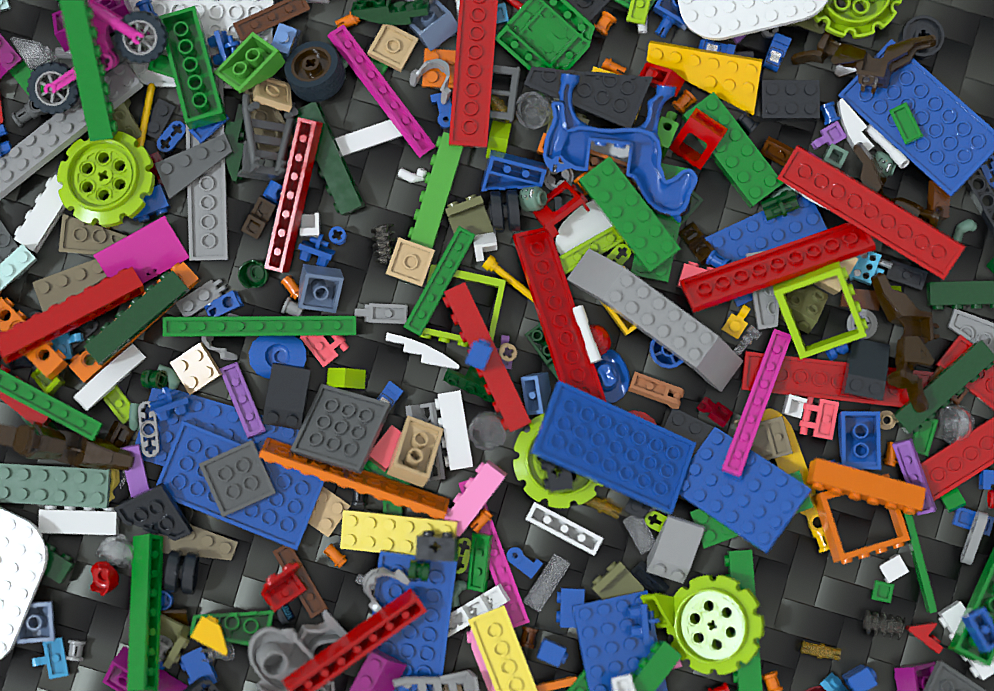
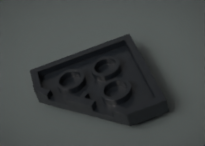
M163 482L114 507L124 524L143 528L142 530L156 535L159 533L168 536V539L174 541L193 532L191 525Z

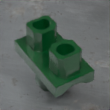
M794 190L783 191L780 195L773 198H765L761 202L767 221L780 215L786 217L788 212L800 208Z

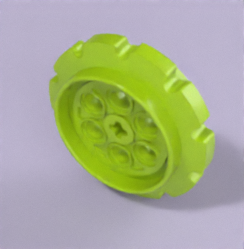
M828 0L821 12L812 18L816 23L825 22V31L832 35L844 38L846 33H850L853 39H861L872 36L875 33V27L884 29L897 14L894 6H899L902 0H842L845 3L844 8L838 7L837 0ZM855 5H863L864 11L856 10Z
M118 131L113 139L90 141V139L83 141L79 139L67 150L68 160L65 162L61 161L57 173V182L63 185L58 190L63 205L69 211L74 209L73 216L91 226H94L99 221L102 227H113L122 224L125 216L135 217L145 207L144 197L150 196L154 188L155 175L149 172L154 165L148 151L143 146L137 147L139 142L134 137ZM109 157L108 161L103 163L104 158ZM125 164V168L119 171L120 166ZM93 167L92 172L87 174V170ZM125 183V187L119 190L120 185ZM90 186H93V189L90 192H87V189ZM109 193L108 199L103 200L104 195Z
M545 413L535 417L528 424L530 431H521L514 446V451L519 453V458L513 460L514 472L517 480L526 481V486L523 488L524 491L537 502H541L544 498L547 499L548 506L554 508H569L571 501H576L578 505H581L592 499L596 495L595 486L603 485L579 474H576V479L573 481L574 489L571 492L549 495L548 490L544 489L543 479L546 478L545 471L541 470L540 462L537 456L531 453ZM554 468L558 477L561 472H557L556 468Z
M705 575L689 582V589L681 587L674 595V625L666 627L667 634H671L674 637V640L670 643L672 648L682 655L680 658L682 661L690 660V668L704 674H711L715 669L718 675H723L740 669V661L748 663L753 659L760 648L756 639L764 636V617L756 612V609L760 606L758 600L748 588L741 590L738 580L725 575L717 576L716 581L712 575ZM709 600L714 604L713 610L708 608ZM727 607L732 610L731 617L727 616L725 612ZM695 613L700 616L699 623L694 620ZM713 621H715V624L718 626L717 628H715V625L712 624ZM731 626L736 629L735 636H732L730 634L729 630ZM699 632L704 635L703 642L698 639ZM717 639L722 642L721 649L716 646Z

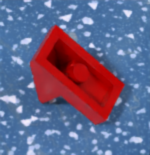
M929 622L907 625L905 627L907 631L935 653L939 654L942 651L943 647L939 645L941 641L934 635L929 637L937 623Z

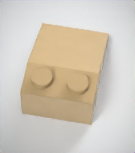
M407 416L387 474L423 488L430 477L444 429Z

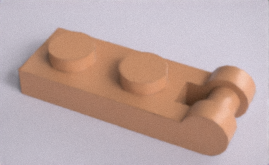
M638 372L634 373L628 389L630 392L667 404L672 409H679L681 404L680 398L683 397L685 392L680 387Z

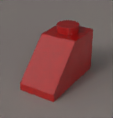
M646 62L639 74L642 77H653L649 86L655 89L657 85L677 87L674 97L677 96L685 82L673 70Z

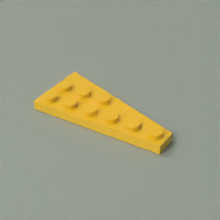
M650 40L647 53L648 62L673 70L685 81L710 94L715 92L718 98L744 111L747 110L749 114L754 116L763 59Z

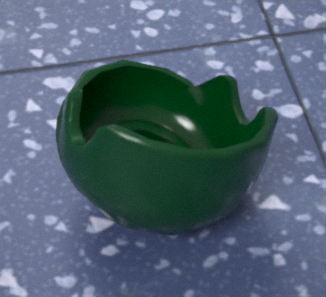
M253 259L244 262L239 267L237 276L239 282L245 288H259L268 281L269 271L264 268L265 264L263 262Z

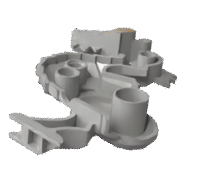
M326 610L322 613L323 623L317 625L303 624L298 635L293 628L281 630L270 626L259 629L252 636L248 649L250 663L261 678L256 684L258 690L288 691L282 679L315 657L314 651L319 645L334 643L347 634V631ZM331 679L316 691H335L334 681Z

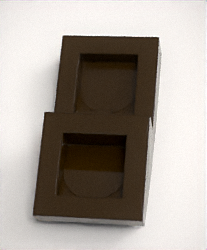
M262 195L259 196L241 231L258 240L278 204Z
M692 222L678 233L700 264H705L710 253L715 249L706 241L704 234L696 224Z

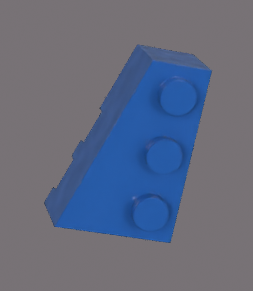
M491 150L481 184V191L511 188L523 189L534 186L542 188L547 166L539 161Z

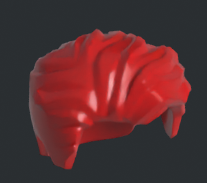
M599 324L589 325L600 356H602L611 347L610 336L603 326Z
M107 561L97 562L92 566L93 581L90 585L91 591L98 592L101 596H104L117 587L119 584V574Z

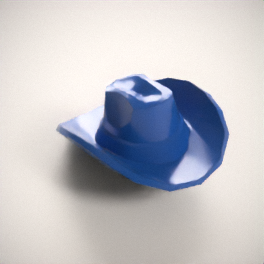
M259 336L252 342L249 350V361L256 374L270 379L273 362L304 367L306 363V349L303 342L294 336Z
M609 349L607 353L601 356L602 360L594 363L607 403H615L624 397L628 391L630 375L622 357L615 350Z

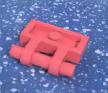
M301 336V340L323 367L339 356L334 350L338 346L343 352L349 348L343 336H331L334 340L332 344H329L324 336Z
M806 397L808 400L803 405L804 412L799 426H801L799 434L807 435L808 428L814 429L813 437L832 440L839 402L819 399L818 406L813 405V397ZM811 411L817 412L815 423L810 422Z

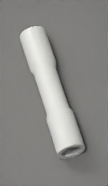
M870 124L865 128V132L890 155V158L901 169L909 164V159Z
M577 306L572 310L580 327L590 363L599 362L602 359L592 336L584 306Z

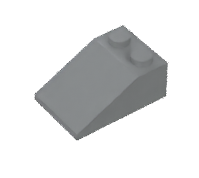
M668 515L647 556V572L683 583L691 568L705 526Z

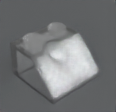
M18 37L10 38L30 71L35 70L44 63L55 62L57 59L52 49L47 45L44 47L37 41Z

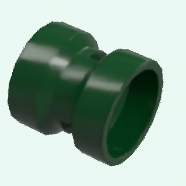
M146 369L141 374V384L144 388L162 389L167 385L168 376L163 370L154 371Z
M411 559L408 579L414 580L418 578L421 581L427 582L430 562L418 563L417 560Z

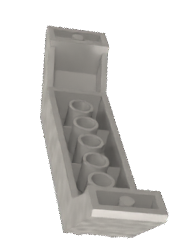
M591 249L586 251L567 278L574 286L604 303L693 368L707 383L722 392L743 362L714 332L625 267Z

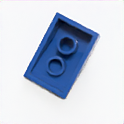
M841 411L838 414L841 465L858 470H881L880 412Z

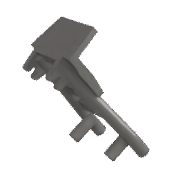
M243 94L242 113L247 141H244L242 169L238 172V177L264 181L284 179L287 169L288 144L294 119L298 114L295 102H292L290 112L284 113L286 124L251 119L250 112L258 109L260 104L257 101L250 104V95ZM253 127L283 132L282 139L254 134ZM255 143L280 147L279 153L257 150ZM260 159L276 161L275 167L262 166L258 164V161Z

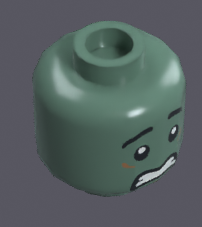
M877 151L872 156L876 158L885 178L891 177L897 164L890 158L889 154Z
M539 186L525 187L518 195V204L525 212L540 211L547 203L546 192Z

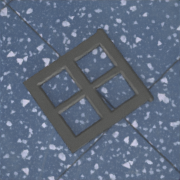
M493 65V73L512 75L510 91L491 90L492 95L509 96L507 112L490 110L489 118L513 122L520 67Z

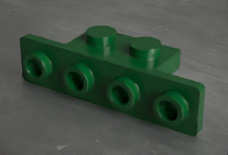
M470 366L466 375L450 368L447 369L443 380L449 385L459 387L469 394L483 398L487 402L495 401L492 394L488 396L484 387L487 382L484 377H479L475 367Z

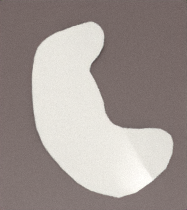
M594 201L586 203L590 210L589 212L583 206H580L561 224L558 230L559 234L555 240L556 248L560 255L612 226Z

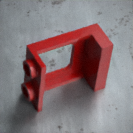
M696 108L669 149L687 160L692 166L701 170L728 129ZM688 133H692L707 144L702 154L683 142Z
M565 180L547 194V203L543 209L532 211V213L544 229L554 238L559 234L554 225L580 205L587 212L590 210L586 205L588 203L586 197L579 192L574 184L570 186ZM565 189H568L574 198L553 212L547 206V203Z

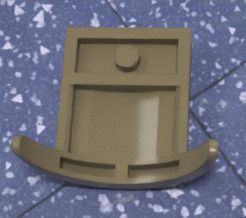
M783 416L760 422L750 450L766 460L793 454ZM740 419L734 421L736 429Z

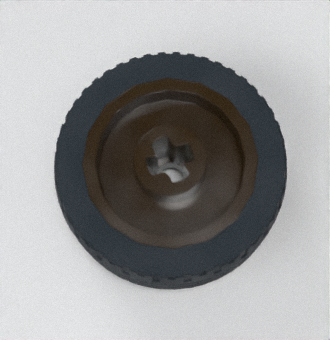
M312 41L299 45L287 57L284 66L285 76L291 89L300 99L307 102H321L331 98L341 89L345 80V69L340 56L326 42Z

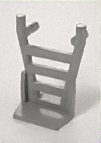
M471 670L440 675L439 677L407 676L393 679L394 687L403 686L410 688L412 684H417L418 691H427L426 684H433V691H442L441 684H448L449 691H457L456 684H463L464 691H479L477 676Z

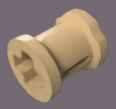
M503 343L498 350L500 357L505 361H512L517 355L515 346L509 343ZM506 347L512 349L510 352L511 356L509 357L506 354L503 355Z

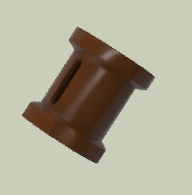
M522 626L523 633L519 645L535 649L534 641L539 629Z

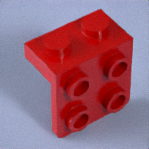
M298 562L287 564L282 568L283 572L278 575L276 573L272 574L266 579L267 583L263 585L264 589L261 595L274 613L307 590L295 574L300 566Z

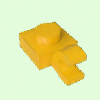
M743 305L737 316L731 313L721 330L738 340L748 324L744 319L751 309Z

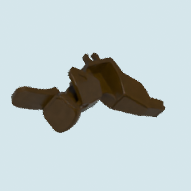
M826 31L817 45L818 50L796 53L791 56V62L793 65L807 62L823 64L829 55L832 57L831 62L837 65L835 74L838 78L857 72L861 91L864 93L865 88L871 86V93L874 94L877 87L887 89L891 75L908 65L918 50L934 47L937 41L934 35L912 37L887 46L884 57L877 59L871 57L865 49L843 43L839 44L835 41V36Z
M862 142L854 145L853 150L863 163L860 177L862 184L937 229L940 227L944 212L941 206H938L935 211H930L903 197H887L883 192V186L887 180L876 158L871 155Z
M877 273L871 277L877 299L888 321L893 324L902 325L904 328L901 339L897 341L896 371L890 373L886 381L897 388H906L914 410L921 413L928 410L929 403L923 391L922 379L913 374V371L917 364L926 366L933 364L934 359L925 344L940 337L939 334L933 333V328L937 329L939 325L933 323L931 312L919 310L906 294L891 288L884 273Z
M34 422L33 426L20 425L19 427L0 424V444L14 447L16 452L25 455L27 459H52L80 468L100 470L117 469L128 471L133 468L135 457H133L132 452L117 448L111 442L96 437L95 441H92L79 433L55 430L39 422ZM35 428L40 435H35ZM31 448L36 449L35 451H33L32 453H30Z

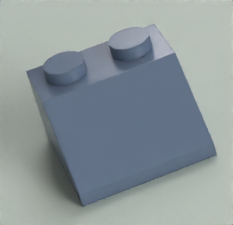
M433 0L432 4H430L429 15L413 17L412 24H408L430 51L438 48L449 37L454 36L458 29V23L451 12L438 0Z
M303 264L299 280L298 308L336 313L344 280L341 269Z
M34 601L31 603L16 639L17 644L55 641L52 601Z

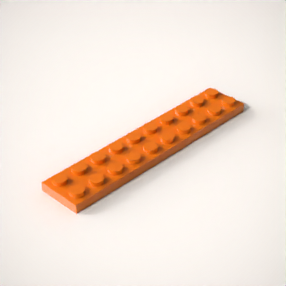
M267 437L260 451L259 457L263 458L266 462H275L281 464L286 469L293 468L299 470L304 475L317 476L325 482L332 481L340 487L355 489L360 494L367 493L373 495L378 500L391 501L396 506H405L411 508L414 512L429 514L434 519H444L447 513L449 498L366 470L359 474L296 455V453L293 454L290 451L292 445Z

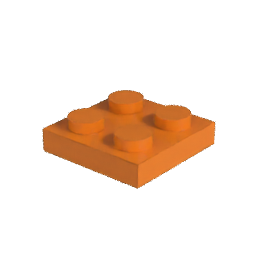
M425 48L424 63L433 59H441L448 63L450 69L448 88L453 89L456 50L433 49L430 51L428 48ZM432 68L423 74L422 87L441 88L446 75L438 68Z

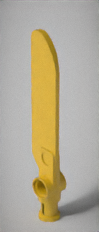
M769 408L764 411L761 421L783 415ZM783 416L793 454L775 458L777 467L787 474L800 471L804 484L812 490L809 497L813 508L800 513L806 516L808 527L812 532L813 538H816L820 548L818 551L821 553L830 549L823 527L815 528L812 523L815 517L819 518L813 499L816 491L811 485L806 484L808 476L806 463L793 428L786 417Z

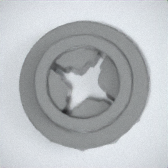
M547 167L544 184L548 189L552 191L565 180L570 186L572 185L574 176L571 168L561 171V177L565 180H559L557 185H555V178L551 175H557L558 172H552Z
M862 309V312H859L861 319L865 317L866 323H870L867 324L868 329H865L867 336L860 338L865 340L875 334L878 323L871 311ZM852 313L847 319L848 331L857 329V326H854L856 323Z

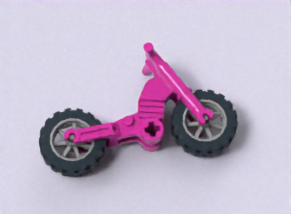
M88 0L89 7H92L94 12V18H92L93 26H96L98 31L97 45H100L102 50L101 64L105 65L106 71L117 67L119 64L118 54L112 51L114 45L109 35L110 26L116 32L114 41H116L117 50H120L121 55L130 62L138 64L148 63L163 54L168 44L167 28L154 13L135 11L122 17L106 6L94 0ZM139 23L147 24L144 30L140 28ZM150 27L153 29L155 35H150V32L148 31ZM148 38H155L153 46L147 41ZM142 42L145 43L149 50L142 51ZM133 43L138 44V51L131 46ZM107 58H109V60H110V62H108V64H106V62H105V60H107ZM56 61L44 63L33 70L30 78H28L27 92L30 95L28 97L30 101H33L34 106L41 109L44 113H63L74 106L80 97L74 67L69 68L64 63ZM52 74L59 75L58 79L54 81ZM48 75L50 83L43 82L42 79ZM41 85L45 86L43 93L41 91ZM63 89H67L66 96H64L60 91ZM47 93L51 94L50 101L44 97ZM55 93L62 99L61 101L54 102Z

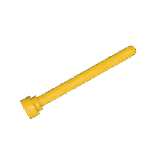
M149 83L147 87L140 123L142 135L137 139L139 142L137 147H144L155 91V84Z
M490 255L482 267L487 271H494L533 302L530 290L498 265L497 259Z

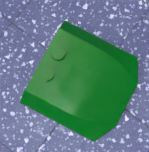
M527 0L495 36V40L529 71L531 67L569 70L590 47L595 25L567 0Z

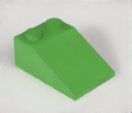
M252 32L213 73L236 91L242 93L272 77L286 62L278 49Z

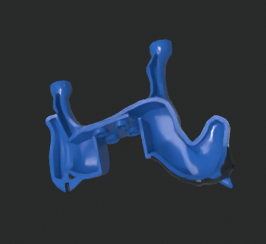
M561 73V86L558 92L559 101L551 104L553 120L546 134L543 149V158L550 171L557 173L570 168L588 171L592 141H595V145L599 146L614 143L615 148L626 149V145H630L626 176L631 177L642 199L650 209L658 215L673 217L680 223L681 216L688 214L690 211L691 193L697 183V175L691 169H684L674 178L665 179L661 167L662 151L658 135L662 107L667 100L675 96L677 87L657 85V94L648 100L647 118L641 126L600 129L582 122L574 111L572 104L573 89L579 83L580 76ZM559 158H561L563 164L559 163Z

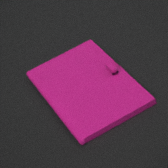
M166 216L157 219L93 255L107 277L111 278L120 270L133 267L142 284L172 268L176 263H181L189 258L188 253L167 221Z

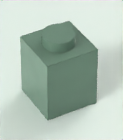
M832 143L827 147L822 159L840 170L849 152Z

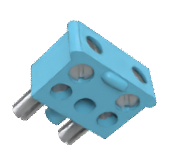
M872 251L856 256L858 261L849 275V280H856L871 286V277L885 271L878 268V265L891 269L893 262L881 259L882 255ZM874 257L876 260L871 261L870 258ZM871 266L872 269L868 270L866 267ZM868 275L869 278L864 279L863 276Z

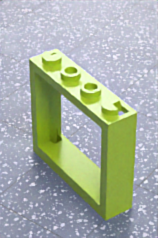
M839 261L773 285L774 294L800 359L867 336L865 330L868 329L865 317L861 319L859 312H862L859 301H854L852 296L855 295L852 283H847L848 272L845 267H841ZM837 275L857 329L805 346L785 293Z
M431 264L427 283L437 265ZM457 270L453 276L454 279L498 288L489 334L492 340H494L506 280ZM425 328L420 336L426 339H431V336L438 337L440 342L450 343V340L457 341L459 346H469L468 342L463 343L460 335Z

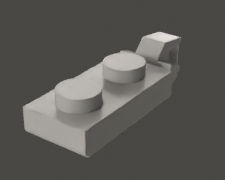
M369 303L365 304V309H355L354 316L364 317V322L405 324L407 321L408 305Z

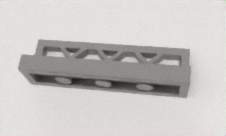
M435 402L405 406L407 416L438 426ZM429 407V418L425 416L424 408ZM439 443L433 466L437 467L438 476H433V471L431 470L428 481L445 479L441 443Z

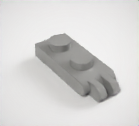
M212 279L175 304L184 317H192L204 309L205 305L223 296L221 292L226 290L227 287L223 285L218 288L217 286L223 283L222 279H218L215 282Z

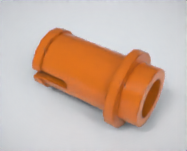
M350 11L349 15L336 20L335 23L337 27L344 25L348 28L354 24L358 25L360 19L352 15Z
M606 58L601 66L602 69L619 75L623 74L618 72L617 69L622 72L626 70V67L613 62L612 58Z
M288 275L281 283L291 294L290 297L297 300L299 297V286L292 276Z
M887 442L886 456L883 459L884 465L896 467V464H898L892 446L894 442Z
M486 508L480 510V514L469 526L479 533L482 527L492 520V513Z
M332 543L323 551L335 563V567L341 568L347 562L346 555L343 556Z

